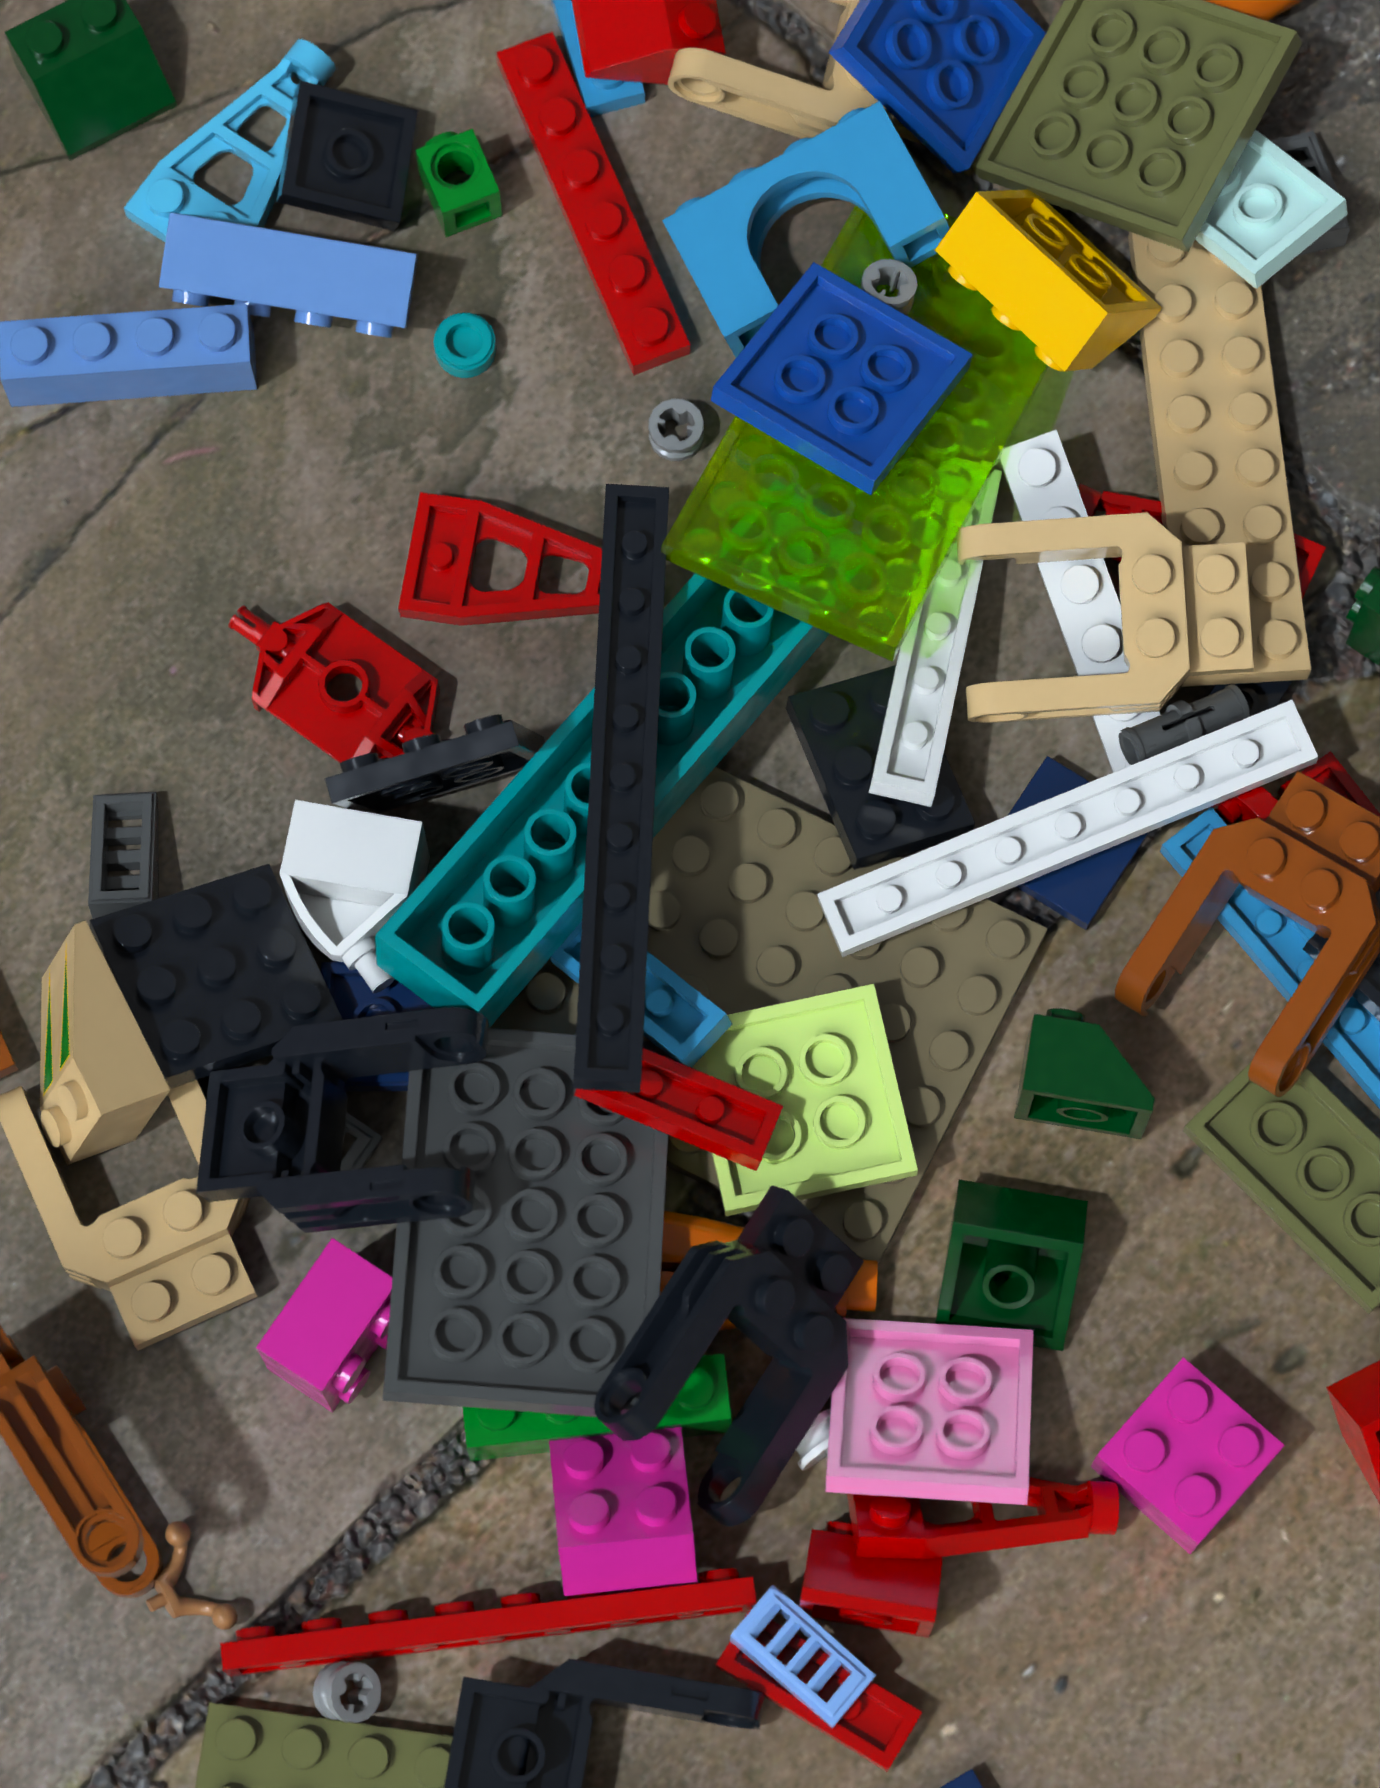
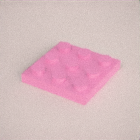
M843 1318L847 1322L848 1368L832 1392L826 1492L1027 1505L1034 1330Z

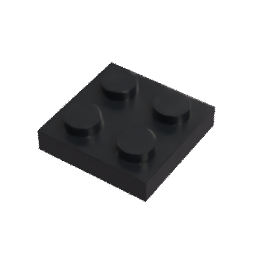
M300 81L294 92L276 202L395 231L401 221L418 110Z

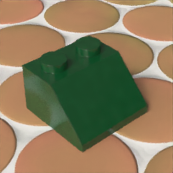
M67 0L4 32L18 71L70 161L177 107L174 95L147 37L126 0Z
M1054 1008L1047 1010L1046 1015L1034 1014L1025 1044L1014 1118L1142 1139L1153 1112L1155 1098L1099 1024L1085 1022L1086 1017L1084 1014L1068 1009Z
M959 1179L935 1324L1034 1330V1347L1063 1351L1083 1252L1088 1201Z

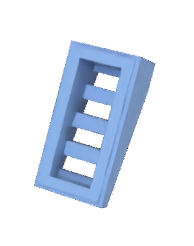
M774 1585L769 1588L730 1635L731 1643L832 1729L876 1677L873 1672ZM779 1613L788 1621L764 1648L755 1639L775 1615ZM801 1631L809 1639L789 1663L784 1666L776 1657L795 1634ZM821 1648L830 1657L810 1681L805 1684L797 1675ZM842 1666L850 1675L826 1703L817 1693L836 1670Z

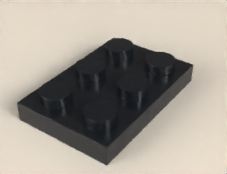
M896 665L788 696L786 704L787 713L854 870L938 845L972 831L975 826L974 819L945 753H943L936 792L931 807L869 793Z

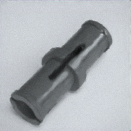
M1231 684L1223 690L1189 704L1186 701L1179 700L1168 705L1165 714L1131 728L1126 727L1120 730L1119 744L1125 759L1130 765H1133L1250 717L1249 707L1241 690L1236 685Z

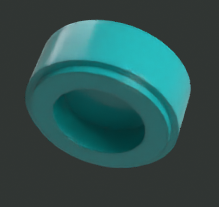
M457 313L441 322L434 335L435 356L439 365L448 374L459 378H472L485 372L493 363L496 355L495 335L490 324L482 317L472 313Z

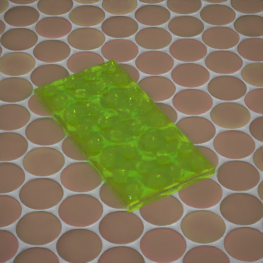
M855 205L821 266L860 288L864 271L871 263L881 259H893L871 218ZM943 213L949 228H951L957 218ZM937 253L911 267L916 275L918 286L911 312L907 316L972 353L970 368L872 495L867 494L735 416L662 543L661 552L666 554V560L893 662L957 541L960 528L964 527L1000 460L1004 448L1007 447L1049 366L1035 354L1034 348L1037 345L1022 331H1015L1002 324L991 312L993 304L978 290H970L958 283L948 272L950 264ZM879 285L877 288L878 293L885 289V296L887 297L898 296L899 290L895 289L893 292H890L891 286Z

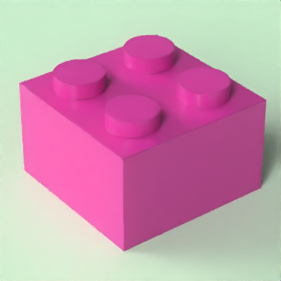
M331 1238L256 1347L267 1369L332 1413L341 1400L350 1404L360 1393L370 1376L371 1371L364 1366L378 1346L387 1350L392 1277L334 1238Z
M1183 1357L1096 1455L1091 1468L1106 1481L1116 1482L1118 1491L1191 1555L1285 1445Z
M681 1427L655 1429L643 1438L634 1441L623 1440L616 1434L549 1441L557 1540L564 1596L697 1582L693 1528Z

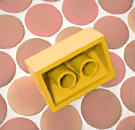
M1029 189L976 192L935 249L950 264L948 268L950 275L962 286L973 291L978 290L993 304L991 308L992 314L1008 328L1022 331L1037 345L1034 348V352L1038 358L1057 371L1066 372L1095 367L1153 320L1162 309L1159 304L1046 200Z

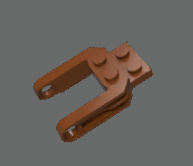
M1299 771L1296 772L1266 821L1254 818L1213 829L1124 967L1115 988V999L1146 1017L1148 1015L1147 1010L1159 998L1174 973L1182 974L1239 884L1245 888L1249 895L1319 936L1329 938L1259 1046L1251 1062L1248 1072L1249 1080L1276 1097L1285 1095L1300 1078L1380 953V908L1376 897V892L1380 888V817Z
M0 1325V1435L79 1563L89 1572L95 1574L100 1583L110 1593L118 1597L136 1598L148 1593L154 1588L155 1579L163 1570L161 1552L77 1417L78 1414L86 1410L84 1403L58 1365L46 1370L34 1355L25 1360L10 1335H7ZM126 1545L124 1551L118 1557L110 1560L112 1554L119 1547ZM142 1551L145 1552L147 1564L139 1578L130 1582H123L114 1578L130 1571L139 1561Z

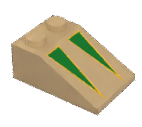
M87 921L74 924L42 977L41 1125L47 1140L52 1146L59 1147L67 1165L136 1140L170 1091Z

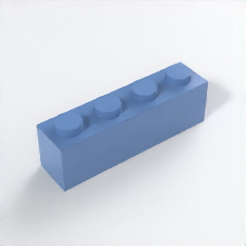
M170 213L159 287L173 289V302L209 307L210 296L233 299L235 300L234 305L247 304L249 315L270 317L271 306L296 310L294 322L331 328L332 317L335 316L357 320L355 332L392 338L394 326L406 328L408 324L419 254L180 213Z
M237 304L0 321V380L11 407L257 390L255 338L248 305Z

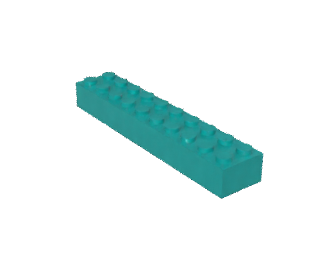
M776 482L664 608L653 838L871 586L876 552ZM595 687L375 935L376 965L434 1009L457 1007L476 1011L488 1019L490 1028L581 923Z

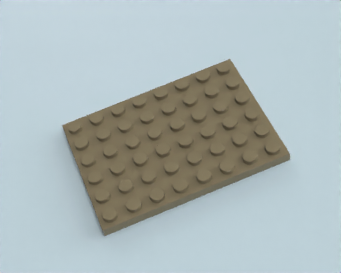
M715 767L653 838L647 951L727 1013V1015L874 984L918 1168L917 1175L800 1200V1202L862 1260H877L879 1266L1029 970L1048 928L993 901L984 899L842 957L818 901L817 894L903 858L899 856L854 870L834 824ZM549 959L490 1028L576 1035L579 984L555 966ZM643 1036L644 1041H649L647 1038ZM668 1135L667 1166L720 1192L712 1153Z

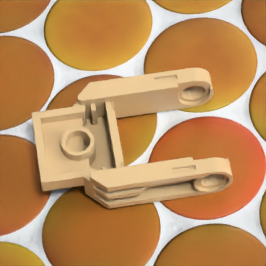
M828 0L846 7L840 16L834 42L860 0ZM684 48L677 51L668 80L669 88L683 99L801 139L813 138L835 126L848 112L857 108H867L878 102L831 55L821 88L701 48ZM884 107L900 137L922 144Z
M1147 512L978 524L956 530L958 564L964 565L966 560L1015 558L1016 564L1121 557V562L1118 565L1123 652L1124 662L1129 668L1128 672L1118 674L974 684L966 687L968 721L994 723L1159 712L1189 676L1254 671L1245 542L1182 546V542Z
M198 1080L171 1088L168 1097L199 1164L206 1098ZM22 1085L0 1095L1 1125L63 1268L71 1279L100 1290L105 1289L112 1293L133 1344L138 1351L258 1297L232 1240L235 1230L240 1226L250 1198L208 1202L196 1193L198 1177L193 1179L182 1178L99 1215L91 1225L84 1226L51 1148L32 1113Z

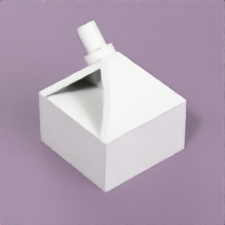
M295 800L280 876L297 923L311 942L331 960L344 962L349 970L357 969L373 993L384 990L394 981L392 976L376 965L375 935L426 878L430 855L423 822Z

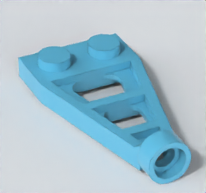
M298 39L277 67L158 162L125 205L124 211L127 218L164 242L166 241L170 213L264 227L278 194L294 92L297 87L292 81V77L295 76L300 81L324 86L336 71L334 62L314 44L304 39ZM264 106L272 108L286 118V125L274 146L266 152L238 135L240 127L259 108ZM224 152H232L253 167V176L243 199L231 206H228L194 184V177L197 171L215 156Z

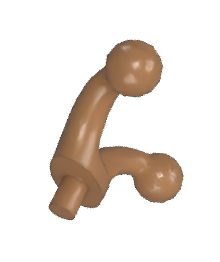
M172 1522L167 1526L165 1536L166 1540L174 1546L168 1564L155 1579L154 1587L157 1595L146 1600L149 1610L153 1612L164 1606L174 1619L189 1615L210 1616L217 1628L223 1630L232 1628L238 1619L237 1610L232 1605L181 1597L175 1591L174 1587L185 1564L191 1530L185 1522Z

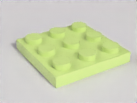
M874 984L729 1014L728 1017L732 1025L692 1067L783 1106L757 1171L712 1153L725 1216L756 1210L771 1185L789 1190L800 1201L917 1175L918 1168Z

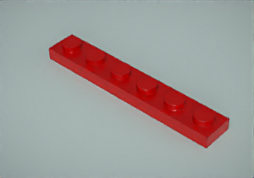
M553 32L496 52L499 69L633 375L690 354L689 340Z

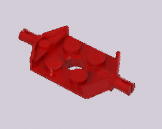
M329 602L318 605L281 624L276 621L272 625L268 624L248 610L245 605L237 610L238 616L235 614L232 616L228 627L255 644L260 652L251 698L254 708L259 712L263 708L337 762L341 763L350 758L369 753H378L379 759L392 758L404 754L403 743L418 737L434 734L433 729L440 693L438 679ZM348 673L358 677L362 682V689L354 699L337 701L327 693V686L335 676Z

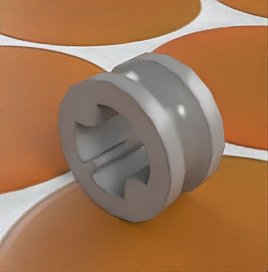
M881 259L871 263L865 269L860 289L907 316L911 312L918 284L916 275L906 264L893 259ZM879 285L891 286L890 292H893L895 289L899 290L898 296L887 297L885 296V289L878 293L877 288Z
M669 399L661 402L653 409L649 417L648 428L652 449L660 457L669 461H683L695 455L699 451L704 438V420L700 410L693 403L684 399ZM673 419L678 425H684L688 422L691 426H687V439L679 441L674 434L664 438L661 434L666 433L665 422Z
M344 1661L329 1663L318 1673L314 1682L313 1698L315 1706L321 1715L327 1719L351 1723L365 1721L376 1711L380 1703L381 1685L379 1677L371 1667L364 1663ZM344 1680H352L354 1682L355 1688L348 1693L350 1704L341 1703L339 1696L347 1690Z

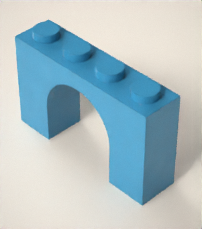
M880 101L867 108H857L848 112L835 126L813 138H802L795 141L785 149L782 155L758 168H747L737 173L730 180L729 184L705 197H696L684 202L674 214L662 220L736 358L778 307L763 278L760 263L761 249L772 225L792 207L817 198H835L848 201L861 208L871 218L894 260L903 262L911 268L937 254L935 249L949 231V225Z

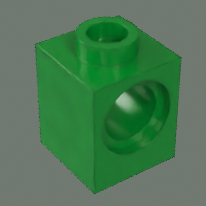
M473 128L459 134L453 131L438 134L431 138L424 147L416 149L419 176L445 237L502 217L500 190ZM455 171H462L471 175L468 181L459 185H452L443 181L446 175Z

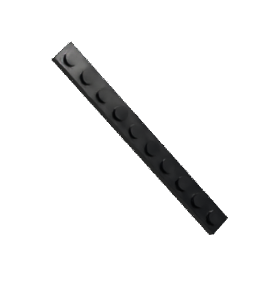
M606 484L573 1089L640 1092L669 487Z

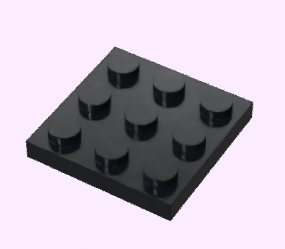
M501 714L491 715L465 724L466 735L454 739L441 740L440 734H430L409 740L402 744L404 751L402 755L379 759L378 753H369L350 758L340 763L342 773L327 777L325 781L332 804L347 809L379 814L522 770L545 744L543 736L513 720L503 721Z
M269 864L90 920L89 927L170 1089L210 1075V1071L232 1069L271 1056L272 1048L293 1026L343 1020Z

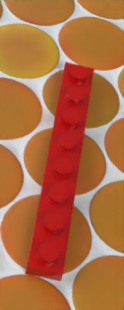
M723 1568L699 1573V1583L636 1588L633 1589V1592L607 1595V1592L567 1596V1600L541 1603L540 1593H522L500 1598L501 1608L475 1611L473 1601L450 1602L434 1606L435 1616L409 1619L408 1610H386L368 1614L369 1625L342 1628L341 1618H322L302 1622L303 1633L276 1636L275 1626L244 1628L235 1631L236 1641L220 1643L222 1669L229 1677L321 1666L335 1661L353 1662L748 1612L750 1607L753 1608L756 1605L753 1577L739 1578L737 1568Z

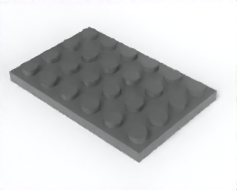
M489 1028L487 1052L485 1058L481 1061L465 1065L409 1071L402 1164L409 1169L442 1167L461 1171L462 1166H466L475 1173L476 1180L473 1210L469 1214L454 1218L397 1223L383 1401L596 1417L594 1403L600 1387L660 1296L668 1134L574 1096L576 1089H573L576 1035ZM643 1040V1048L672 1059L652 1042ZM642 1391L635 1393L628 1399L621 1415L635 1405Z

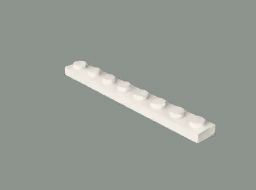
M1290 700L817 894L818 901L842 957H845L1316 764L1318 755L1293 700Z

